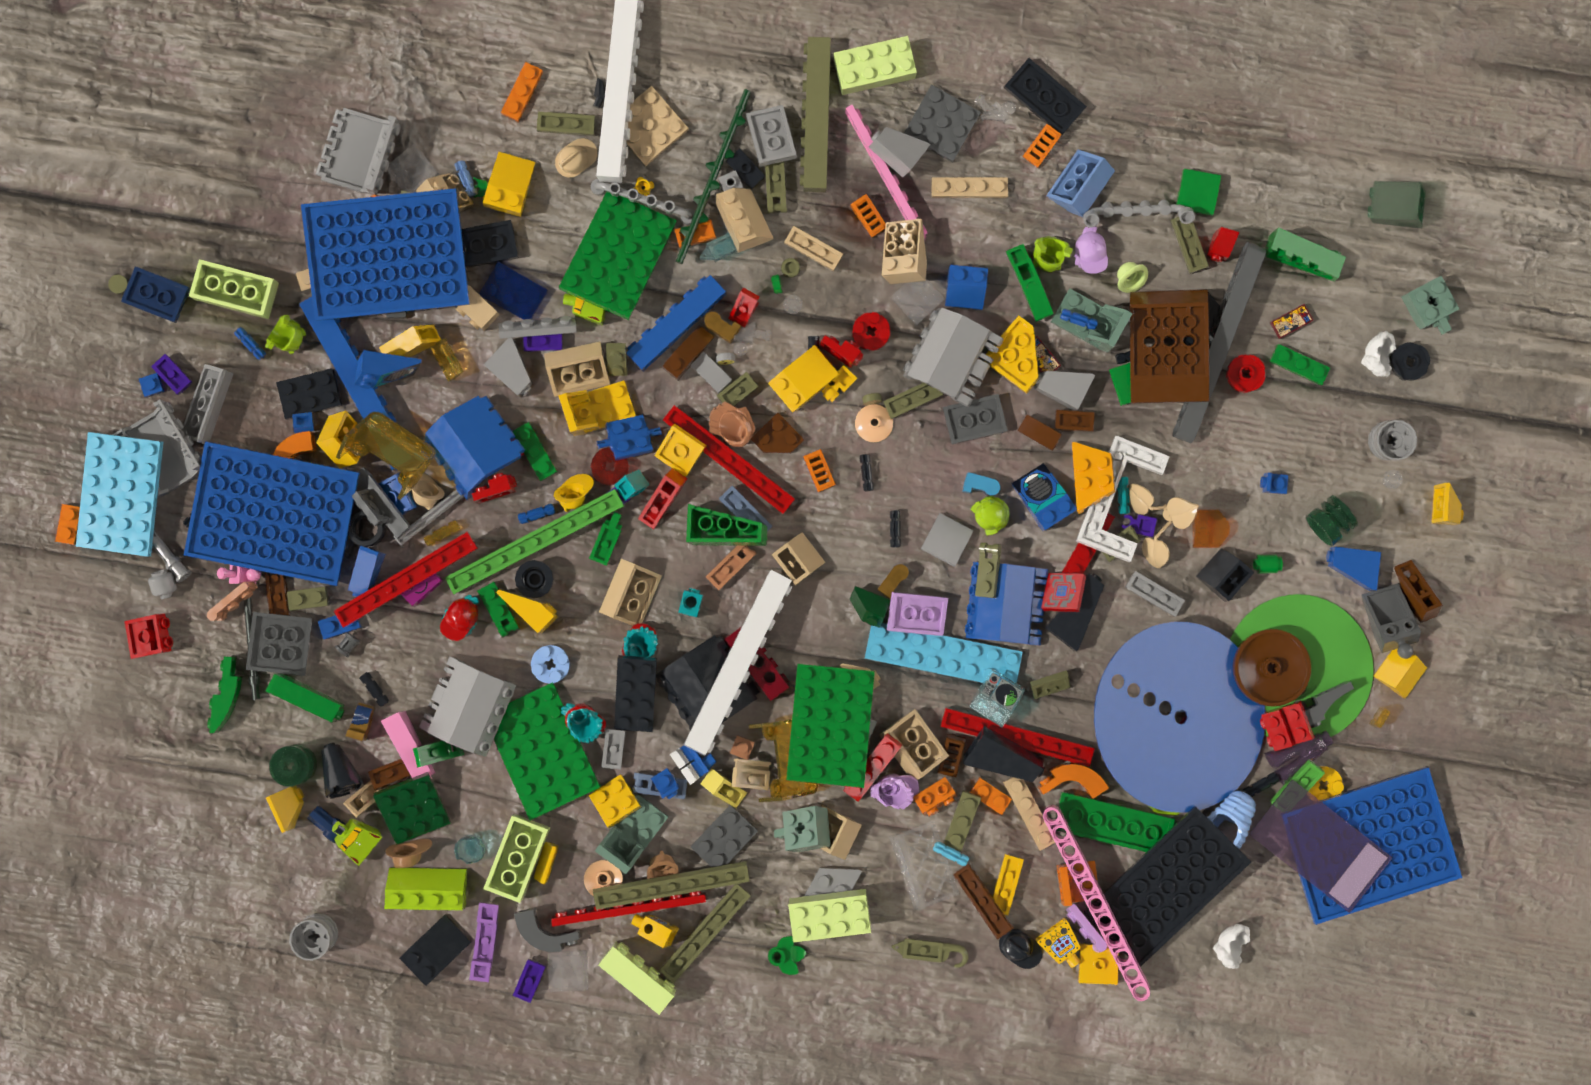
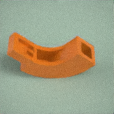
M306 431L289 436L277 446L273 455L295 459L304 453L317 452L314 432Z
M1073 763L1061 764L1049 769L1053 777H1045L1039 782L1041 785L1037 787L1044 795L1062 782L1076 781L1084 787L1092 799L1109 789L1098 773L1088 767Z

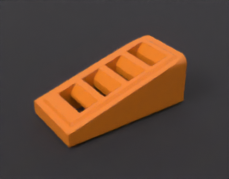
M1046 124L1025 152L1023 158L1038 168L1060 139L1061 134ZM1045 132H1046L1048 135H1050L1052 138H1054V140H1052V139H1050L1049 137H1047V136L1045 135ZM1043 139L1045 142L1049 144V146L1047 147L1039 140ZM1037 145L1038 147H1040L1041 149H1043L1045 152L1042 153L1041 151H1039L1038 149H1036L1035 146ZM1030 152H1034L1036 155L1040 157V159H1036L1034 156L1030 154Z
M867 194L851 204V209L871 238L885 229L886 224ZM863 203H866V204H867V205H866L865 207H863L862 209H860V210L858 209V207H859L860 205H862ZM870 209L871 212L863 217L862 214ZM872 216H875V217H876V218H875L874 220H872L871 222H869V223L866 222V220H868V219L871 218ZM879 222V226H877L873 230L870 228L871 226Z
M821 449L803 456L817 492L835 486ZM820 457V460L810 464L809 460ZM823 464L822 468L813 471V467ZM826 471L825 475L816 478V474ZM826 478L829 479V482H826L822 485H819L818 483L819 481H822Z

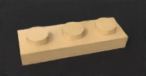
M793 226L784 244L833 272L843 256V253Z

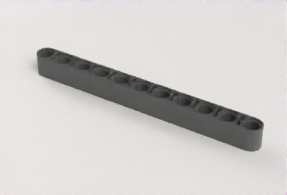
M1246 242L1241 251L1209 335V401L1266 254L1265 248L1250 242ZM1184 402L1172 436L1191 444L1197 435L1209 402Z

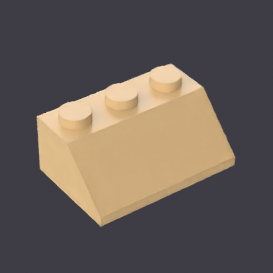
M732 188L716 194L717 208L738 253L773 240L770 229L751 189Z
M601 342L544 354L545 366L554 397L564 393L610 385Z
M621 559L599 612L632 626L642 623L662 575Z
M916 709L879 734L881 739H883L886 733H888L903 744L894 757L907 775H911L917 780L925 776L949 756Z

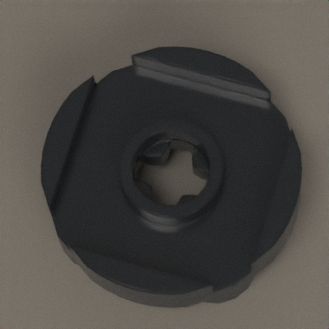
M1413 342L1404 343L1398 346L1390 356L1392 371L1402 381L1417 380L1428 371L1430 355L1426 348ZM1407 357L1415 360L1412 363L1413 367L1406 364Z

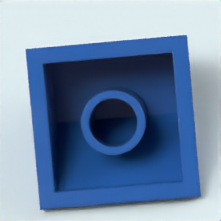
M950 265L948 268L945 306L983 310L988 268Z

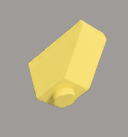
M712 768L701 782V785L709 792L735 808L738 807L747 794L740 787H731L732 781Z

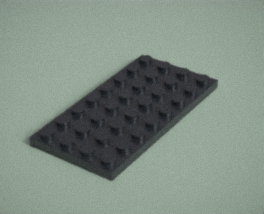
M1196 806L1184 815L1103 893L1140 967L1251 863V860ZM1098 898L1092 904L1100 906L1102 901ZM1087 908L1084 914L1097 926L1089 908ZM1102 916L1100 921L1108 924L1111 919L1108 916ZM1116 933L1109 935L1111 941H1118L1120 939ZM1122 951L1126 956H1129L1127 952Z

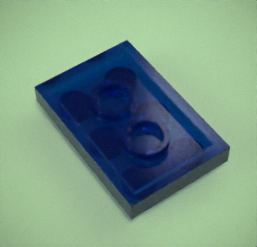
M498 262L479 295L522 320H532L548 290Z

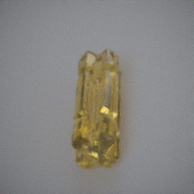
M453 520L448 523V526L445 525L432 532V535L425 536L424 541L426 545L431 546L435 544V541H440L451 535V532L458 531L460 529L458 522Z

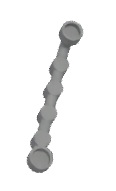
M598 179L591 183V190L597 196H601L608 191L612 196L620 195L628 198L631 202L638 201L644 203L649 208L657 207L663 209L667 214L675 213L681 215V220L686 225L691 224L695 214L692 209L675 206L673 201L663 202L657 200L652 194L645 196L639 194L636 189L626 190L620 188L618 183L608 184L599 182Z
M1144 200L1139 206H1132L1129 201H1124L1120 206L1114 207L1112 203L1105 202L1101 207H1095L1085 212L1083 220L1087 227H1095L1099 223L1098 215L1111 217L1114 214H1123V216L1129 217L1133 213L1149 216L1151 213L1168 215L1171 212H1179L1180 221L1183 224H1189L1194 221L1195 214L1192 208L1177 204L1170 205L1167 200H1161L1158 205H1151L1149 201Z

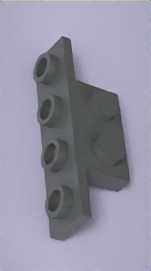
M362 468L359 471L360 475L357 485L360 491H356L352 498L356 501V505L366 514L370 523L374 526L386 524L394 536L399 538L410 527V524L366 468Z

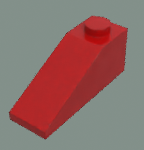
M672 468L664 476L638 519L654 530L688 478Z

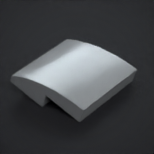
M939 513L921 550L955 567L973 530Z

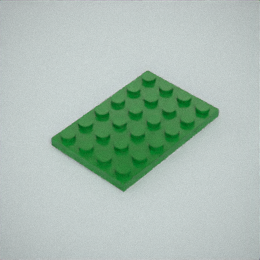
M606 191L559 285V290L629 320L672 234L677 220L637 202H631L623 196H612L610 192Z
M797 664L786 781L864 788L875 671Z
M553 682L510 702L494 737V742L530 821L601 788L581 742L578 739H574L570 730L566 727L565 715L561 713V708L564 704Z

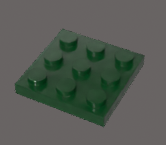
M428 772L373 793L376 804L396 845L451 824V820Z

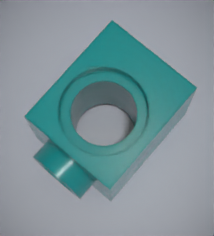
M636 470L625 475L614 486L626 501L639 495L649 486V483L641 471Z
M689 588L688 591L684 590L678 613L698 618L703 595H700V590ZM689 597H695L697 600V604L693 608H689L686 605V600Z

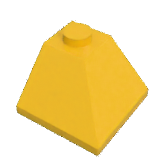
M1442 483L1434 485L1432 523L1445 525L1461 524L1464 512L1461 510L1462 505L1451 484Z
M296 785L266 797L282 833L295 828L304 804L302 799L304 794L301 788H297Z

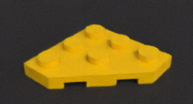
M1018 315L1001 335L1004 340L1001 346L997 347L999 349L998 352L988 351L985 355L993 359L992 363L989 364L991 368L1027 394L1039 380L1035 332L1033 325Z

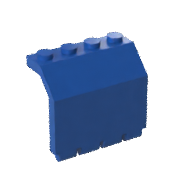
M478 395L445 413L425 432L424 444L429 451L432 450L438 465L444 467L447 478L450 481H454L457 492L461 496L463 495L466 500L472 498L474 489L485 478L519 460L521 454L525 451L518 439L511 442L516 436L507 424L503 425L505 421L496 409L491 411L494 406L487 396L480 398Z

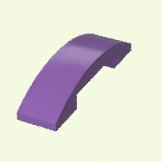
M479 902L478 924L469 980L489 982L497 934L498 904Z

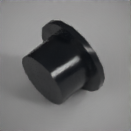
M527 561L516 571V587L526 597H543L552 588L554 581L553 573L549 566L542 561Z

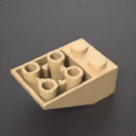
M922 219L886 222L882 276L889 284L926 281L927 259Z

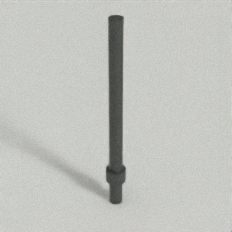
M251 597L243 600L248 648L253 616ZM250 670V677L248 679L252 690V700L260 699L259 684H261V679L258 676V671Z

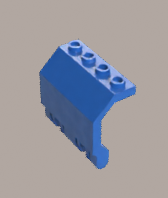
M973 562L970 571L972 578L969 587V604L967 606L968 618L965 625L966 638L1041 646V637L1030 636V634L1042 635V631L1039 629L1032 630L1030 627L1031 621L1043 623V618L1032 617V615L1044 616V611L1041 608L1043 599L1033 598V596L1044 597V592L1034 591L1035 583L1044 585L1047 583V580L1035 579V577L1047 578L1048 569L1000 563L996 598L975 596L979 562Z

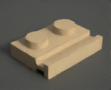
M734 759L735 767H733L731 787L769 790V765H771V762Z

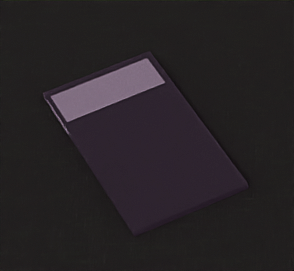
M1293 779L1249 834L1349 913L1392 859L1389 854Z

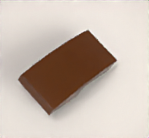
M1028 414L1017 430L1052 451L1062 437L1061 433Z

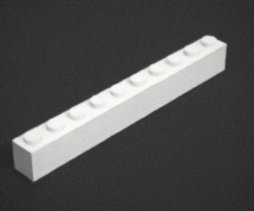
M615 0L596 174L599 182L622 183L623 177H626L624 160L628 158V147H626V141L630 139L628 122L632 121L630 103L634 102L632 85L636 84L634 67L638 65L636 49H639L640 38L637 36L638 31H641L642 20L639 17L640 13H643L644 3L641 0Z
M770 570L684 746L702 755H706L707 752L711 753L715 745L713 739L715 735H720L724 727L721 723L724 717H729L733 709L730 705L733 699L737 700L741 693V690L738 689L741 682L745 683L748 679L750 672L747 670L750 664L754 666L759 656L756 652L759 647L763 648L767 640L764 636L767 630H772L775 624L773 617L775 613L779 614L782 610L784 603L781 601L784 595L788 597L793 587L790 585L792 580L773 570Z

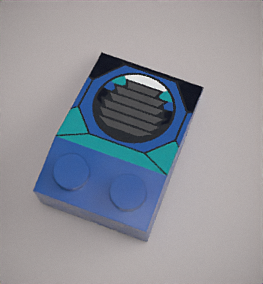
M363 350L356 363L355 385L369 389L413 376L419 368L422 359Z
M1044 463L1011 483L1041 531H1045L1077 510L1068 494Z

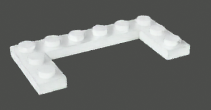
M1115 436L1109 450L1113 459L1115 492L1126 462L1162 475L1170 456ZM1113 493L1108 497H1104L1099 503L1088 507L1076 542L1130 563L1137 543L1102 530L1115 495Z

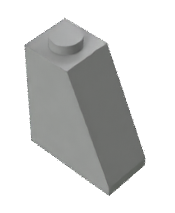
M885 127L882 132L878 130L872 136L871 140L873 142L869 148L900 176L904 177L914 167L930 144Z
M508 338L487 360L484 366L518 397L526 396L532 388L530 386L533 383L515 341L512 338Z
M1045 371L1041 374L1039 373V380L1036 382L1034 390L1072 410H1077L1095 375L1091 373Z

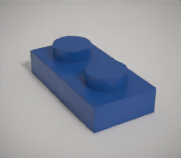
M336 615L318 621L323 640L362 628L359 620L343 628Z

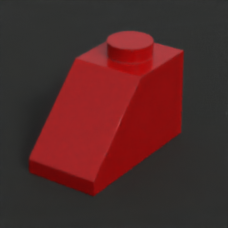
M1220 227L1212 236L1207 256H1210L1216 262L1226 261L1232 252L1239 232Z

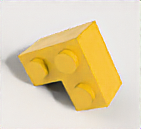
M346 410L328 416L316 442L339 468L357 464L363 452L360 445L352 438L358 423Z

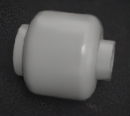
M166 569L151 573V577L148 579L152 595L160 596L161 599L171 597L172 592L177 589L173 574L167 572Z

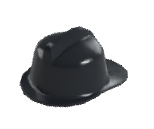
M1012 929L999 940L1001 953L1017 966L1023 969H1031L1040 963L1042 959L1041 946L1023 931Z

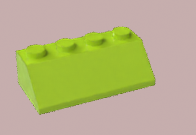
M390 867L385 887L384 909L464 910L466 908L467 869Z

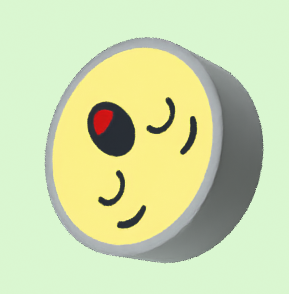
M733 353L718 354L716 356V363L719 365L735 363V355Z

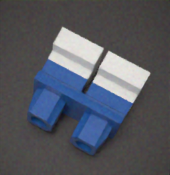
M684 745L670 754L679 769L695 759L692 763L681 769L690 785L710 770L709 768L716 763L711 753L702 759L698 752Z

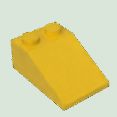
M498 152L483 200L484 207L521 217L536 162Z
M814 345L782 370L768 384L792 412H796L840 373L819 348Z
M504 590L496 592L537 633H543L558 618L555 614L557 610L551 604H544Z

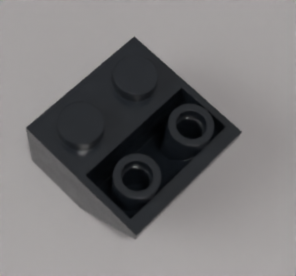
M1220 548L1196 577L1221 600L1228 602L1254 572L1240 559Z

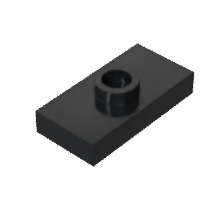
M739 148L734 153V157L728 158L726 163L733 171L736 170L738 176L752 190L765 178V175Z

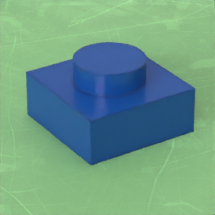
M157 373L139 378L144 397L147 398L165 392L161 378Z
M312 412L292 414L294 433L314 431Z

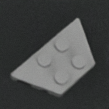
M820 867L804 896L852 891L862 870Z

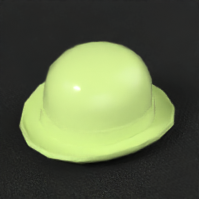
M1126 262L1121 265L1117 273L1119 280L1117 284L1118 289L1125 293L1136 292L1141 289L1148 279L1147 267L1143 264L1137 265L1134 262Z

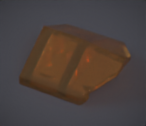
M1220 510L1197 511L1196 517L1192 522L1193 548H1219L1229 535L1230 526Z

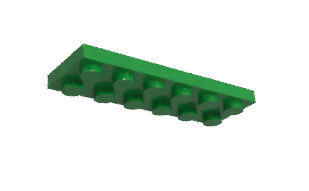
M1061 792L1058 807L1061 809L1073 835L1147 852L1173 827L1175 820ZM1064 828L1056 829V831L1066 833Z

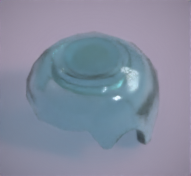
M472 834L465 835L455 844L454 854L457 860H463L466 864L476 863L484 857L486 847L480 837Z

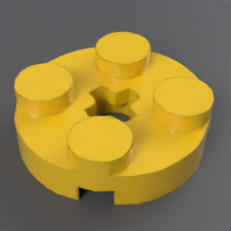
M1319 766L1324 770L1325 774L1306 793V796L1311 801L1317 802L1342 793L1344 789L1342 778L1335 769ZM1321 780L1323 782L1327 781V789H1319V782Z

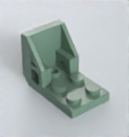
M1069 288L1050 323L1099 350L1109 352L1114 348L1133 313L1107 304L1101 306ZM1067 309L1071 313L1076 312L1087 316L1088 319L1098 320L1096 329H1088L1087 326L1071 323L1070 320H1062L1060 318L1062 310Z
M639 794L636 795V799L640 803L641 808L614 825L595 850V852L625 874L628 873L669 817Z

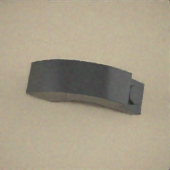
M535 907L514 913L516 925L522 937L539 950L561 952L564 949L563 943L572 945L581 938L580 929L559 934H553L544 930L538 921Z

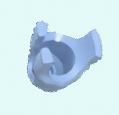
M1234 791L1207 818L1217 827L1224 820L1236 824L1238 831L1233 844L1240 849L1242 844L1246 842L1245 838L1250 830L1251 819L1255 816L1256 804L1247 793Z

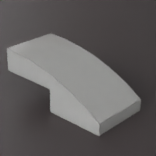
M705 352L691 364V367L718 394L732 382V379Z

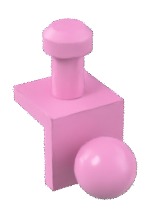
M230 565V570L222 567L219 568L217 576L219 579L228 577L229 584H242L244 581L256 584V581L261 578V571Z

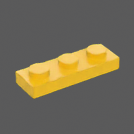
M1004 854L993 898L1002 912L1008 916L1024 859Z

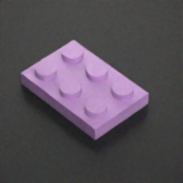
M892 592L887 630L943 636L948 598Z

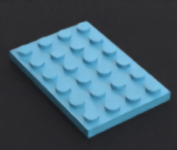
M88 432L76 547L151 556L163 452L162 441Z

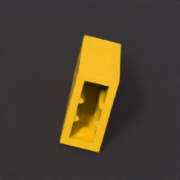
M434 324L412 326L380 346L379 349L381 353L412 357L442 341Z

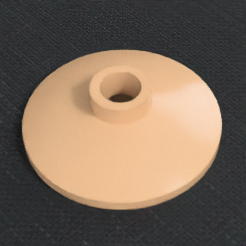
M877 404L867 405L858 412L855 428L859 436L864 440L880 442L890 435L893 428V419L890 418L885 407ZM876 419L878 425H871V420Z
M599 860L592 863L584 875L585 888L592 896L593 889L619 885L623 882L621 870L607 860ZM601 875H606V876H607V880H606V881H602V880L600 879V876H601Z

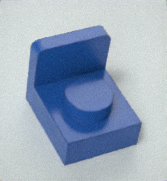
M1264 473L1260 480V488H1263L1262 493L1287 494L1288 475Z
M668 768L651 778L662 799L665 797L670 799L678 794L677 789L680 787Z

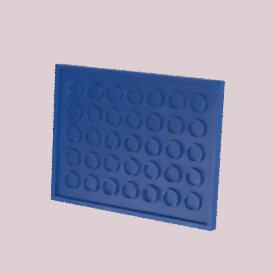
M456 188L301 204L315 321L470 305Z
M205 441L184 556L338 586L355 501L352 495L357 491L360 472Z
M1428 767L1280 813L1315 925L1462 878ZM1368 842L1386 856L1387 859L1347 908L1328 892Z

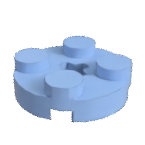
M555 645L541 647L532 657V673L541 682L548 684L559 682L566 677L570 669V661L566 652ZM550 659H553V663L556 664L555 668L551 667V669L549 670L547 669V665L545 663L546 661H550Z

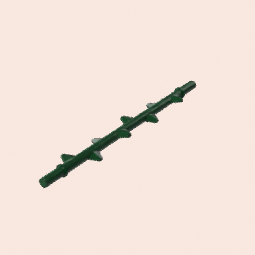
M744 89L739 104L736 106L729 129L719 134L723 139V144L716 161L706 163V167L711 174L703 194L695 196L693 199L698 206L690 226L680 228V232L685 236V239L681 243L682 246L675 261L678 264H683L688 249L691 247L690 244L698 224L708 222L709 220L704 214V209L711 192L721 187L716 179L724 159L733 158L735 155L729 147L737 127L746 124L742 114L745 112V107L751 91Z

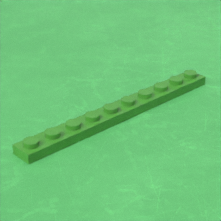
M616 489L446 576L445 579L452 593L456 594L624 507V504Z

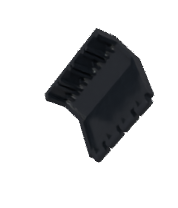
M715 635L656 674L658 684L665 689L668 699L671 703L675 704L679 710L680 717L689 725L690 731L730 650L728 652L725 651L729 645L722 635L718 638ZM753 681L749 684L741 682L738 688L741 690V693L737 700L733 699L730 705L733 709L728 718L724 717L722 723L758 699L756 695L760 691Z

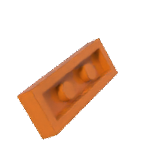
M525 62L502 108V115L517 122L520 121L543 74L542 69Z

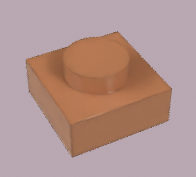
M737 735L730 754L748 760L755 742Z

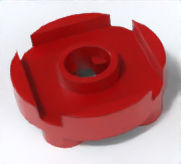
M877 312L862 314L853 325L852 336L854 342L865 350L876 351L886 345L890 336L888 321ZM868 327L876 329L874 332L875 336L872 337L871 334H866Z
M1239 355L1229 363L1226 378L1230 386L1236 391L1242 393L1252 392L1264 383L1265 366L1254 355ZM1242 369L1250 370V378L1242 376Z

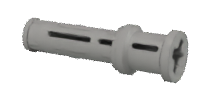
M154 530L152 548L163 559L166 569L170 570L176 577L177 583L184 581L192 572L185 568L181 563V558L175 556Z

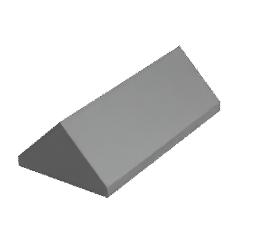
M204 365L183 425L184 428L182 429L185 435H189L193 441L205 444V441L210 442L233 373L218 367Z

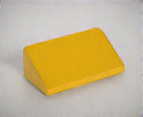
M545 842L534 874V879L542 884H546L549 880L559 848L558 845Z

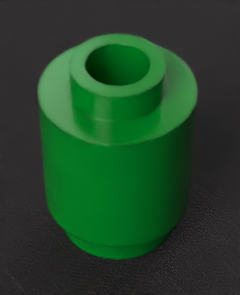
M1276 554L1257 555L1256 559H1253V569L1258 574H1272L1282 571V557Z

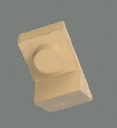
M371 780L343 803L356 818L365 813L376 802L373 793L377 791L374 790Z

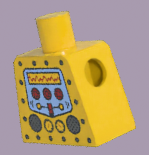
M635 914L631 922L632 925L639 928L638 935L662 948L672 945L679 930L678 927L653 915H647L644 918Z
M1065 918L1035 938L1036 942L1058 964L1066 960L1069 966L1073 968L1080 963L1075 952L1080 950L1081 947L1069 922Z

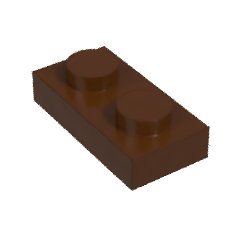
M1056 410L1054 429L1093 432L1095 412Z
M402 759L368 771L375 791L411 777Z

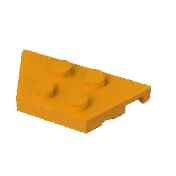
M1072 442L1077 512L1080 514L1092 504L1095 505L1104 497L1115 493L1113 459L1111 453Z

